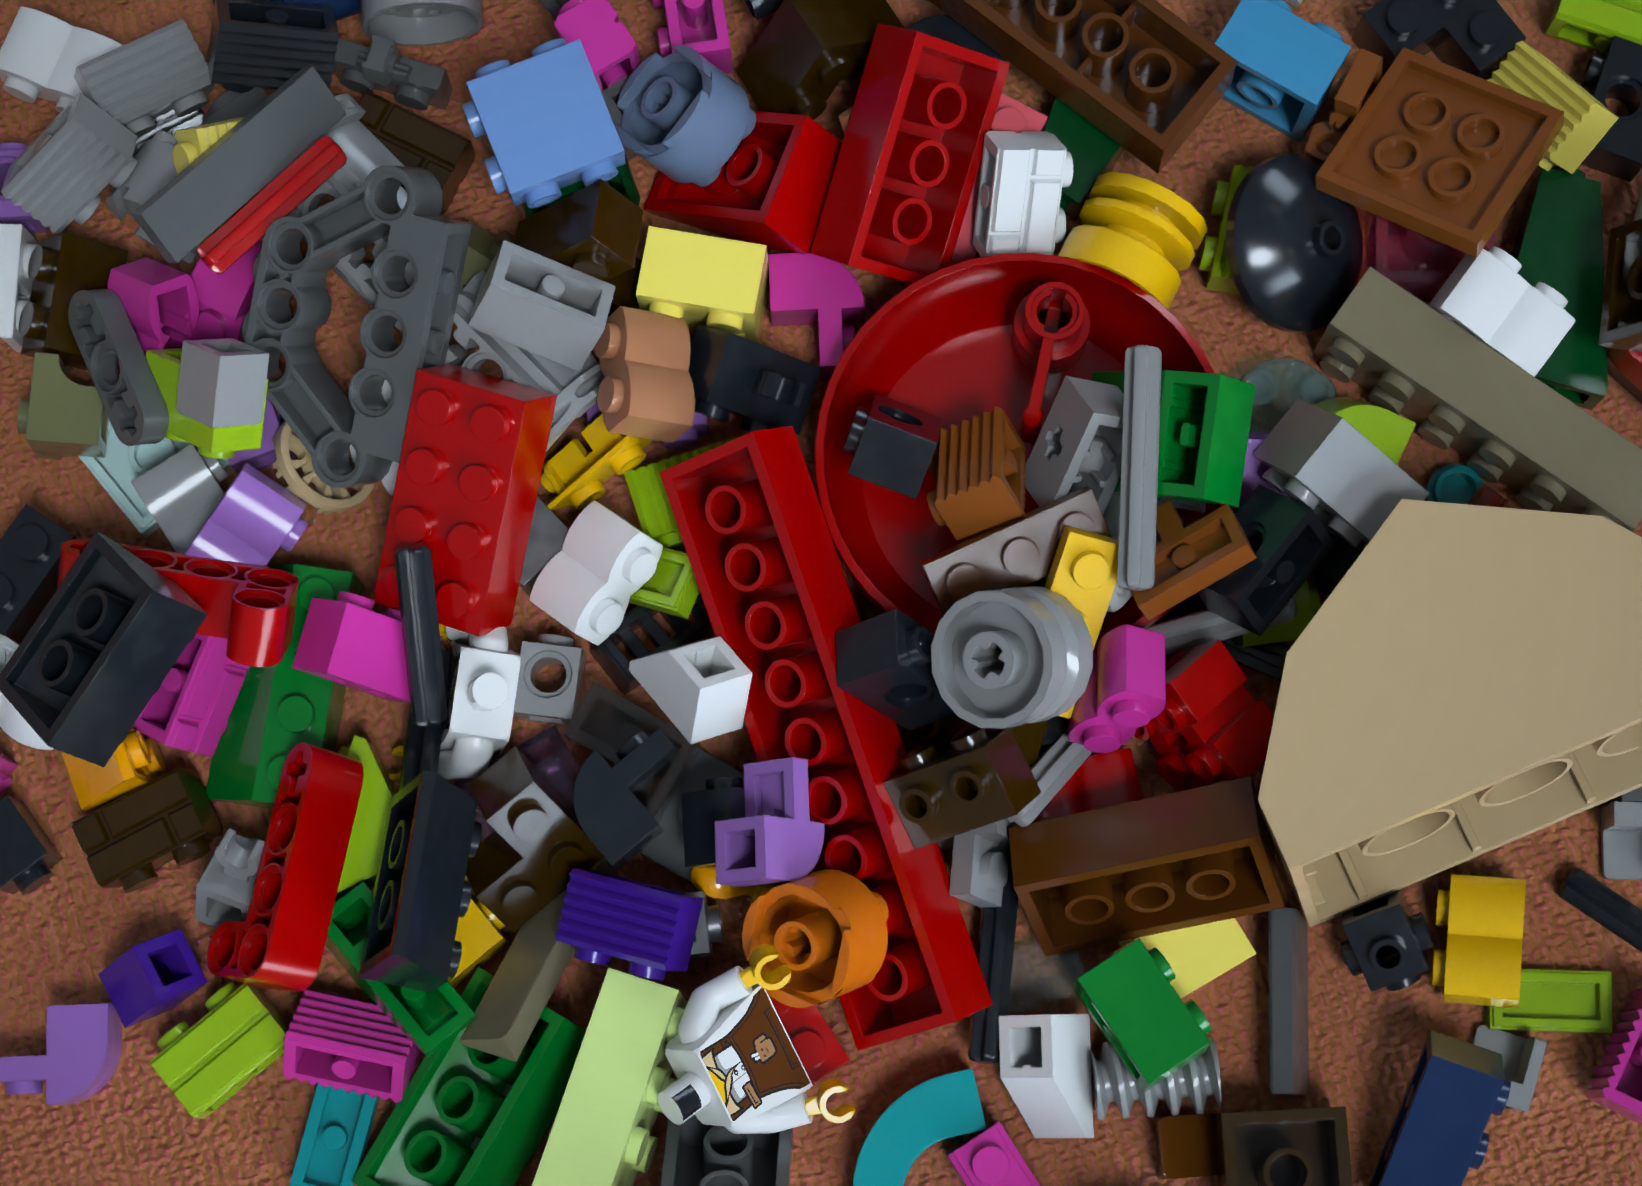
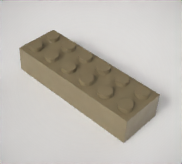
M1371 266L1329 323L1312 353L1321 359L1320 366L1325 372L1344 383H1349L1352 380L1370 392L1368 397L1374 405L1398 415L1401 413L1409 420L1415 422L1419 426L1418 433L1426 441L1444 450L1451 447L1468 459L1467 466L1473 469L1482 479L1491 483H1497L1499 480L1518 493L1516 496L1517 500L1526 509L1604 516L1632 532L1637 528L1642 520L1641 448Z

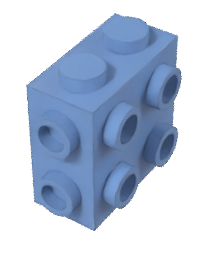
M564 38L545 42L532 50L533 57L510 65L508 60L490 63L476 71V79L466 82L472 99L461 104L474 138L483 135L487 137L494 156L483 161L496 194L508 190L514 206L525 202L528 208L546 205L562 196L561 188L582 180L586 187L600 179L604 182L608 181L618 174L616 167L626 164L624 148L580 39L568 44Z

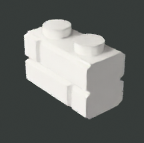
M987 131L985 133L972 243L981 257L1009 253L1054 255L1055 243L1063 242L1066 234V216L1064 210L1060 208L1062 187H1069L1072 182L1073 159L1071 153L1067 152V148L1053 133L1047 131H1022L1021 133L1014 131Z

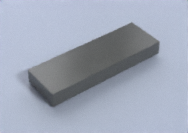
M1281 908L1268 911L1270 1091H1272V1094L1309 1095L1307 921L1301 910Z

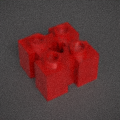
M1216 640L1195 646L1188 653L1183 649L1165 656V708L1157 717L1150 720L1148 724L1137 727L1134 734L1136 738L1143 741L1150 739L1158 750L1153 756L1157 760L1156 766L1161 777L1178 791L1207 786L1212 782L1235 780L1251 775L1266 760L1274 714L1263 699L1254 701L1243 685L1248 678L1221 640Z

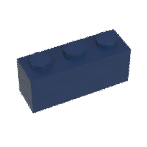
M1430 1030L1368 1186H1462L1469 1167L1478 1170L1485 1157L1489 1134L1484 1133L1490 1115L1500 1116L1509 1097L1511 1080L1504 1077L1502 1054Z

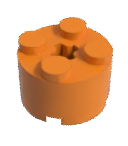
M830 869L809 873L801 879L787 881L771 888L751 904L745 916L742 930V945L746 960L749 961L752 951L759 945L770 944L775 946L779 953L778 957L767 962L761 971L771 972L780 965L788 964L791 970V978L784 987L778 990L766 989L768 995L782 1004L795 1008H806L827 1002L869 984L875 978L887 952L888 931L886 921L888 920L889 909L881 895L871 892L860 880L848 873Z

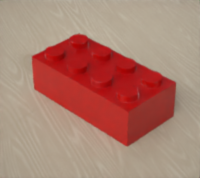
M878 23L810 253L911 284L937 270L949 267L981 163L985 133L991 129L1010 63L919 31Z
M454 364L417 369L373 598L376 604L400 611L394 554L396 550L406 546H428L432 556L439 624L475 636H482L498 627L511 625L557 400L556 394Z

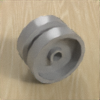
M1012 587L1002 590L977 591L956 601L939 621L931 644L932 675L941 698L959 718L980 728L1006 729L1021 726L1025 723L1047 721L1067 712L1085 692L1093 669L1092 638L1080 612L1066 597L1045 587Z

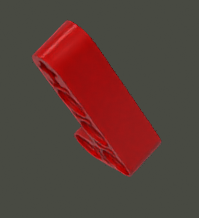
M72 539L61 544L57 589L91 539ZM117 543L178 584L208 614L196 634L228 639L226 656L230 660L253 667L273 666L282 661L293 638L299 578L294 574L279 569Z
M304 742L297 744L290 751L282 769L246 922L226 921L216 928L209 942L206 957L210 973L235 981L276 990L299 992L306 990L312 984L321 964L363 785L364 772L359 760Z

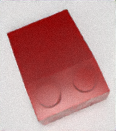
M755 111L757 120L754 129L747 137L741 140L732 156L721 166V171L713 183L704 187L697 186L694 183H679L671 180L662 172H658L644 206V210L650 214L738 241L767 245V249L808 254L818 228L843 142L808 115Z

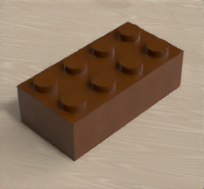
M1251 776L1235 780H1221L1212 785L1175 793H1160L1151 798L1114 806H1100L1090 811L1053 819H1039L1026 827L1015 826L1009 828L1013 887L1045 957L1285 908L1276 850L1260 808Z

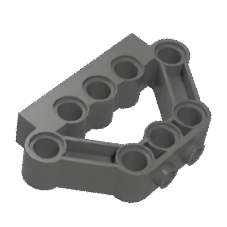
M378 167L370 172L362 186L302 217L284 216L275 220L266 230L261 251L253 265L255 286L251 308L246 314L242 325L244 343L270 353L267 372V397L312 455V465L315 474L323 483L333 488H347L376 483L389 473L393 461L400 462L417 369L445 365L472 224L440 216L443 200L440 183L431 172L420 167ZM402 184L407 192V201L403 209L399 207L397 202V192ZM303 235H305L308 242V252L305 258H303L300 251V242ZM389 235L386 249L382 250L375 257L371 267V279L378 295L375 309L370 310L363 318L360 326V340L366 351L364 368L360 369L352 377L349 385L348 399L321 364L318 351L314 346L317 329L327 322L331 313V299L325 288L327 272L336 266L339 259ZM409 261L415 270V278L411 286L407 284L405 279V268ZM292 294L297 301V311L294 317L289 309V301ZM397 321H399L403 329V339L400 345L395 342L393 336V329ZM281 352L286 360V370L284 375L281 373L279 368V357ZM385 380L388 381L392 390V398L389 404L385 402L382 395V386ZM350 445L354 447L357 454L355 468L351 466L348 459Z

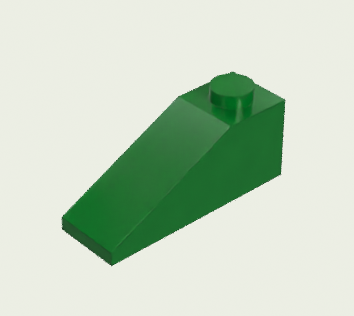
M363 881L335 902L325 945L359 987L428 1057L477 1019L476 1014L449 982L429 993L358 978L373 892Z

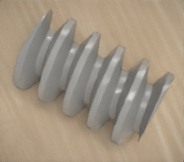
M1206 1035L1211 1044L1205 1053L1145 1093L1138 1086L1111 1044L1104 1042L1098 1060L1095 1059L1093 1052H1091L1092 1090L1095 1113L1098 1120H1105L1110 1102H1116L1123 1119L1130 1118L1135 1100H1140L1147 1117H1154L1159 1099H1165L1172 1115H1179L1183 1097L1190 1098L1197 1114L1204 1112L1207 1097L1210 1095H1214L1220 1108V1066L1218 1051L1212 1037Z

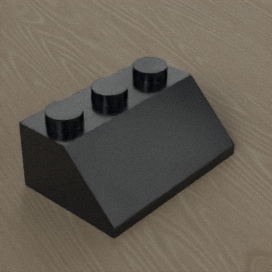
M95 532L0 673V691L47 746L105 767L115 750L125 740L128 731L151 697L158 691L164 678L187 644L192 641L208 614L178 584L107 536Z
M424 770L390 799L358 978L429 993L448 982V977L453 978L459 967L462 944L461 941L455 940L458 917L463 918L465 916L472 894V883L465 880L468 858H473L476 855L482 835V824L475 821L478 801L435 772Z

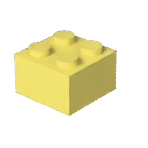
M649 226L636 290L639 309L676 318L682 317L686 320L689 333L691 334L695 333L697 325L730 332L759 343L769 289L767 245Z

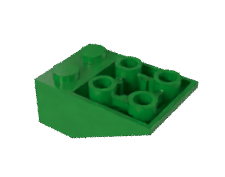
M1161 370L1157 499L1221 506L1228 504L1230 507H1239L1256 385L1222 374ZM1093 371L1092 381L1116 385L1124 394V371ZM1121 477L1113 492L1115 495H1120Z

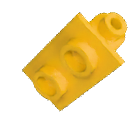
M602 413L581 432L593 450L591 453L588 454L579 439H574L544 464V473L541 475L540 481L549 492L559 494L547 507L550 510L574 506L577 510L586 508L591 502L597 501L605 494L606 489L603 484L615 473L622 475L635 468L645 459L646 453L643 449L653 440L608 432Z

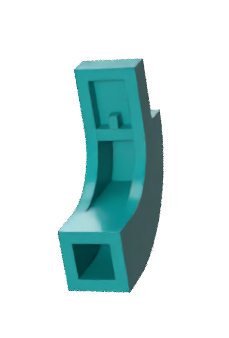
M973 1068L932 1078L907 1091L893 1102L879 1117L863 1143L854 1172L853 1186H904L910 1167L916 1158L928 1147L943 1139L985 1130L986 1124Z

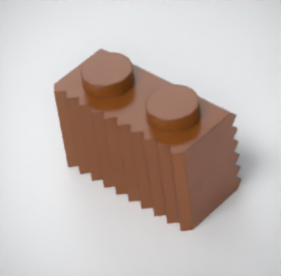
M994 406L992 413L983 410L981 417L972 415L971 421L962 419L960 426L951 424L949 430L940 428L937 455L933 456L930 462V470L935 480V490L928 492L927 501L935 521L940 526L947 525L957 541L965 540L1025 516L1024 509L1026 507L1024 501L1026 500L1024 494L1026 492L1024 487L1026 485L1024 480H1026L1024 473H1026L1024 466H1026L1024 459H1026L1025 452L1027 451L1003 408Z

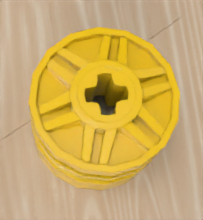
M1108 172L1099 175L1089 194L1090 199L1085 201L1079 214L1083 225L1071 229L1058 256L1096 265L1123 277L1153 296L1165 308L1169 309L1182 282L1178 271L1188 269L1195 256L1194 250L1198 249L1208 230L1203 216L1179 195L1151 180L1118 172Z

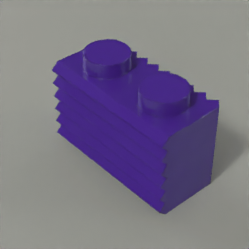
M580 868L572 869L569 873L571 880L567 884L568 893L564 897L565 905L561 909L562 917L558 921L559 930L556 932L555 937L556 941L576 946L573 957L591 963L610 965L611 957L614 956L630 961L629 973L655 980H664L666 971H687L704 898L603 871Z

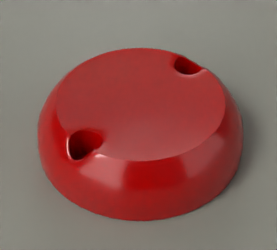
M1039 253L997 254L969 259L937 270L909 285L886 302L858 331L843 352L829 380L819 412L814 448L816 491L831 538L844 568L867 599L882 613L897 609L935 634L938 623L943 615L920 565V561L970 538L957 541L947 525L940 526L933 518L927 501L928 492L935 490V480L932 476L930 465L916 499L848 474L852 455L842 451L858 406L870 409L875 394H879L942 418L941 428L949 430L951 424L960 426L962 419L971 421L972 415L981 417L983 410L992 413L994 406L1003 408L1025 445L1027 452H1025L1026 459L1024 460L1027 463L1065 376L1092 381L1093 371H1124L1125 352L1127 348L1136 345L1158 347L1162 352L1161 370L1215 374L1201 347L1179 319L1157 299L1123 277L1096 265L1068 257ZM1048 308L1044 326L1039 321L1037 314L1041 310ZM1061 311H1063L1067 315L1069 323L1065 327L1058 329ZM937 447L933 456L937 455ZM1024 487L1026 492L1024 494L1026 500L1024 501L1026 507L1024 512L1026 514L1039 508V506ZM1157 499L1159 501H1162V503L1168 501L1163 499ZM1171 500L1176 511L1184 518L1187 525L1222 507L1221 505ZM1043 577L1023 587H1045L1046 582ZM1134 596L1130 597L1119 610L1106 612L1093 652L1097 651L1099 640L1110 630L1124 624L1147 629L1166 615L1170 609L1148 620L1138 607Z

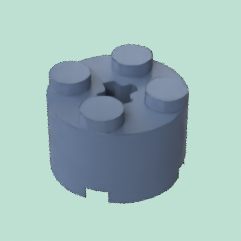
M685 45L672 46L677 52L664 58L655 53L646 58L630 75L620 92L617 107L623 111L622 124L620 127L615 123V128L621 143L671 180L679 183H694L697 186L704 187L716 180L721 171V166L732 156L741 140L752 132L757 120L756 113L749 107V100L745 90L735 80L691 47Z

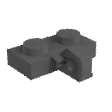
M372 35L370 47L338 38L333 70L343 86L362 94L367 91L373 93L374 89L395 95V100L416 110H427L429 105L446 110L453 88L445 69L402 57L394 40L377 35Z

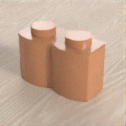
M620 306L607 318L605 329L594 346L595 355L599 357L601 370L605 377L598 389V408L603 412L608 432L673 443L693 426L695 394L693 382L688 372L691 354L688 325L682 317L676 318L661 313Z

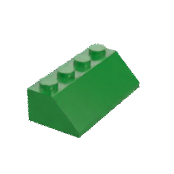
M299 564L267 565L273 569L287 571L299 578L293 638L281 662L268 667L250 666L249 670H247L245 680L229 716L226 730L222 734L212 757L206 788L208 800L273 809L285 760L297 744L304 742L335 752L346 686L293 669L292 665L312 598L337 601L340 591L363 595L364 584L353 572Z
M480 967L477 968L461 995V998L474 1013L494 975ZM545 1006L518 1060L514 1062L462 1045L460 1038L466 1029L464 1028L430 1056L424 1057L408 1084L402 1101L398 1102L353 1177L352 1182L358 1186H515L559 1110L586 1029Z

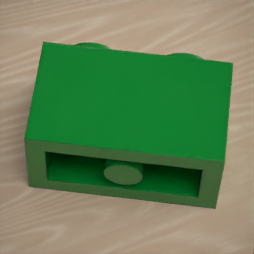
M1137 939L1076 980L1074 991L1138 1086L1145 1093L1205 1053L1211 1044L1205 1034L1211 1031V1027L1198 1005L1192 999L1183 1003L1170 984L1175 979V974L1162 953L1156 947L1148 951L1141 940Z

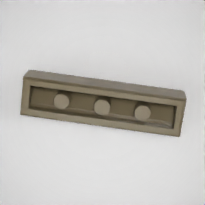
M605 857L590 868L591 870L603 871L614 875L616 873L615 868ZM567 889L520 927L475 1011L477 1019L466 1027L460 1038L462 1045L514 1062L518 1060L576 948L574 945L556 941L555 937L556 932L559 930L558 921L562 917L561 909L565 905L564 897L568 893Z

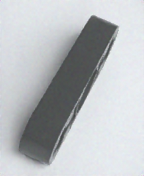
M111 289L77 291L71 298L68 309L70 329L116 436L127 446L161 442L167 433L169 425L167 405L119 296ZM117 357H118L119 366H120V375H119V376H118V372H117Z

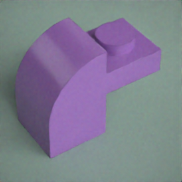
M789 757L743 764L745 817L715 821L716 884L746 887L795 881L805 877L812 871L820 857L825 832V823L810 821L808 759Z
M101 1003L47 1006L46 1055L0 1057V1083H5V1095L42 1094L43 1082H46V1105L62 1106L84 1101L100 1091L114 1074L122 1051V1021L114 1005Z

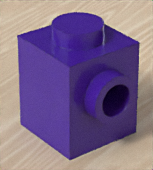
M181 928L132 946L98 974L124 1028L174 1009L207 983Z

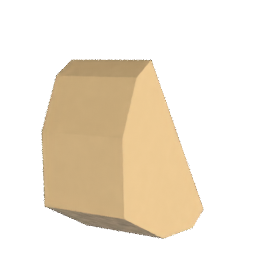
M1410 499L1400 500L1286 654L1258 802L1280 864L1309 928L1642 787V537L1604 516Z

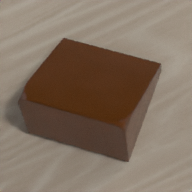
M1215 1113L1154 1117L1159 1179L1218 1175L1213 1114Z

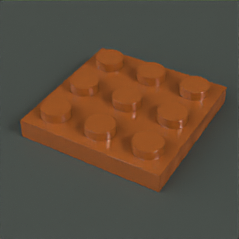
M1403 47L1317 172L1316 189L1477 258L1562 129L1564 111Z

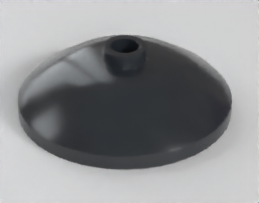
M1299 154L1272 157L1252 168L1243 178L1233 196L1226 223L1227 258L1230 272L1239 294L1259 319L1273 328L1286 332L1311 331L1329 324L1356 287L1363 259V236L1356 207L1317 190L1316 174L1323 164L1311 157Z

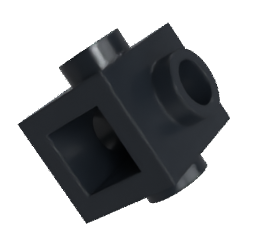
M1400 890L1342 914V926L1348 940L1340 942L1344 958L1353 976L1363 973L1371 992L1385 986L1388 991L1406 988L1421 978L1420 973L1429 970L1426 949L1435 946L1432 935L1421 912L1414 915L1410 914Z

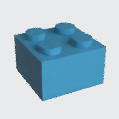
M1241 0L1215 42V45L1237 60L1231 86L1221 99L1300 143L1328 98L1335 76L1345 63L1352 47L1344 43L1342 36L1332 27L1319 22L1311 24L1293 14L1289 5L1283 0Z

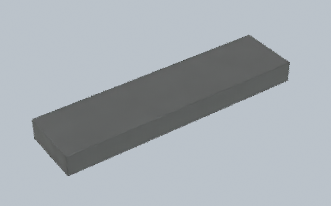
M313 66L303 67L132 213V216L168 263H177L347 114Z

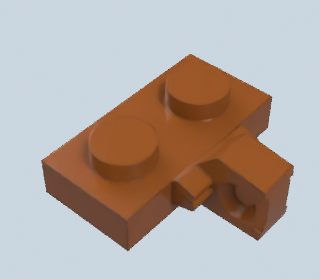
M1361 48L1351 67L1345 64L1341 66L1329 93V97L1335 99L1330 118L1313 125L1305 148V156L1324 164L1381 81L1382 56Z
M1170 499L1157 506L1156 528L1162 540L1156 543L1155 583L1151 589L1142 591L1131 590L1140 610L1150 620L1255 560L1257 557L1229 505L1225 504L1200 520L1197 519L1188 525L1184 518L1178 514Z

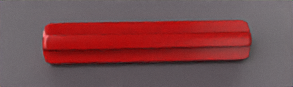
M322 136L197 246L196 252L203 263L216 274L224 273L264 237L267 228L275 220L288 216L346 164L347 157L341 147L328 136Z

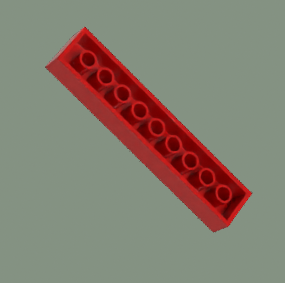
M793 426L749 432L659 472L715 637L721 636L752 672L744 721L758 762L789 757L808 759L810 821L825 823L822 851L815 867L810 873L825 869L848 873L860 880L871 892L881 895L887 903L889 909V916L886 921L888 945L880 970L869 984L839 996L857 1051L957 1022L993 1005L957 898L949 895L950 878L938 843L935 842L918 849L914 848L884 785L887 779L903 767L899 759L906 754L896 722L837 687L835 632L861 621Z

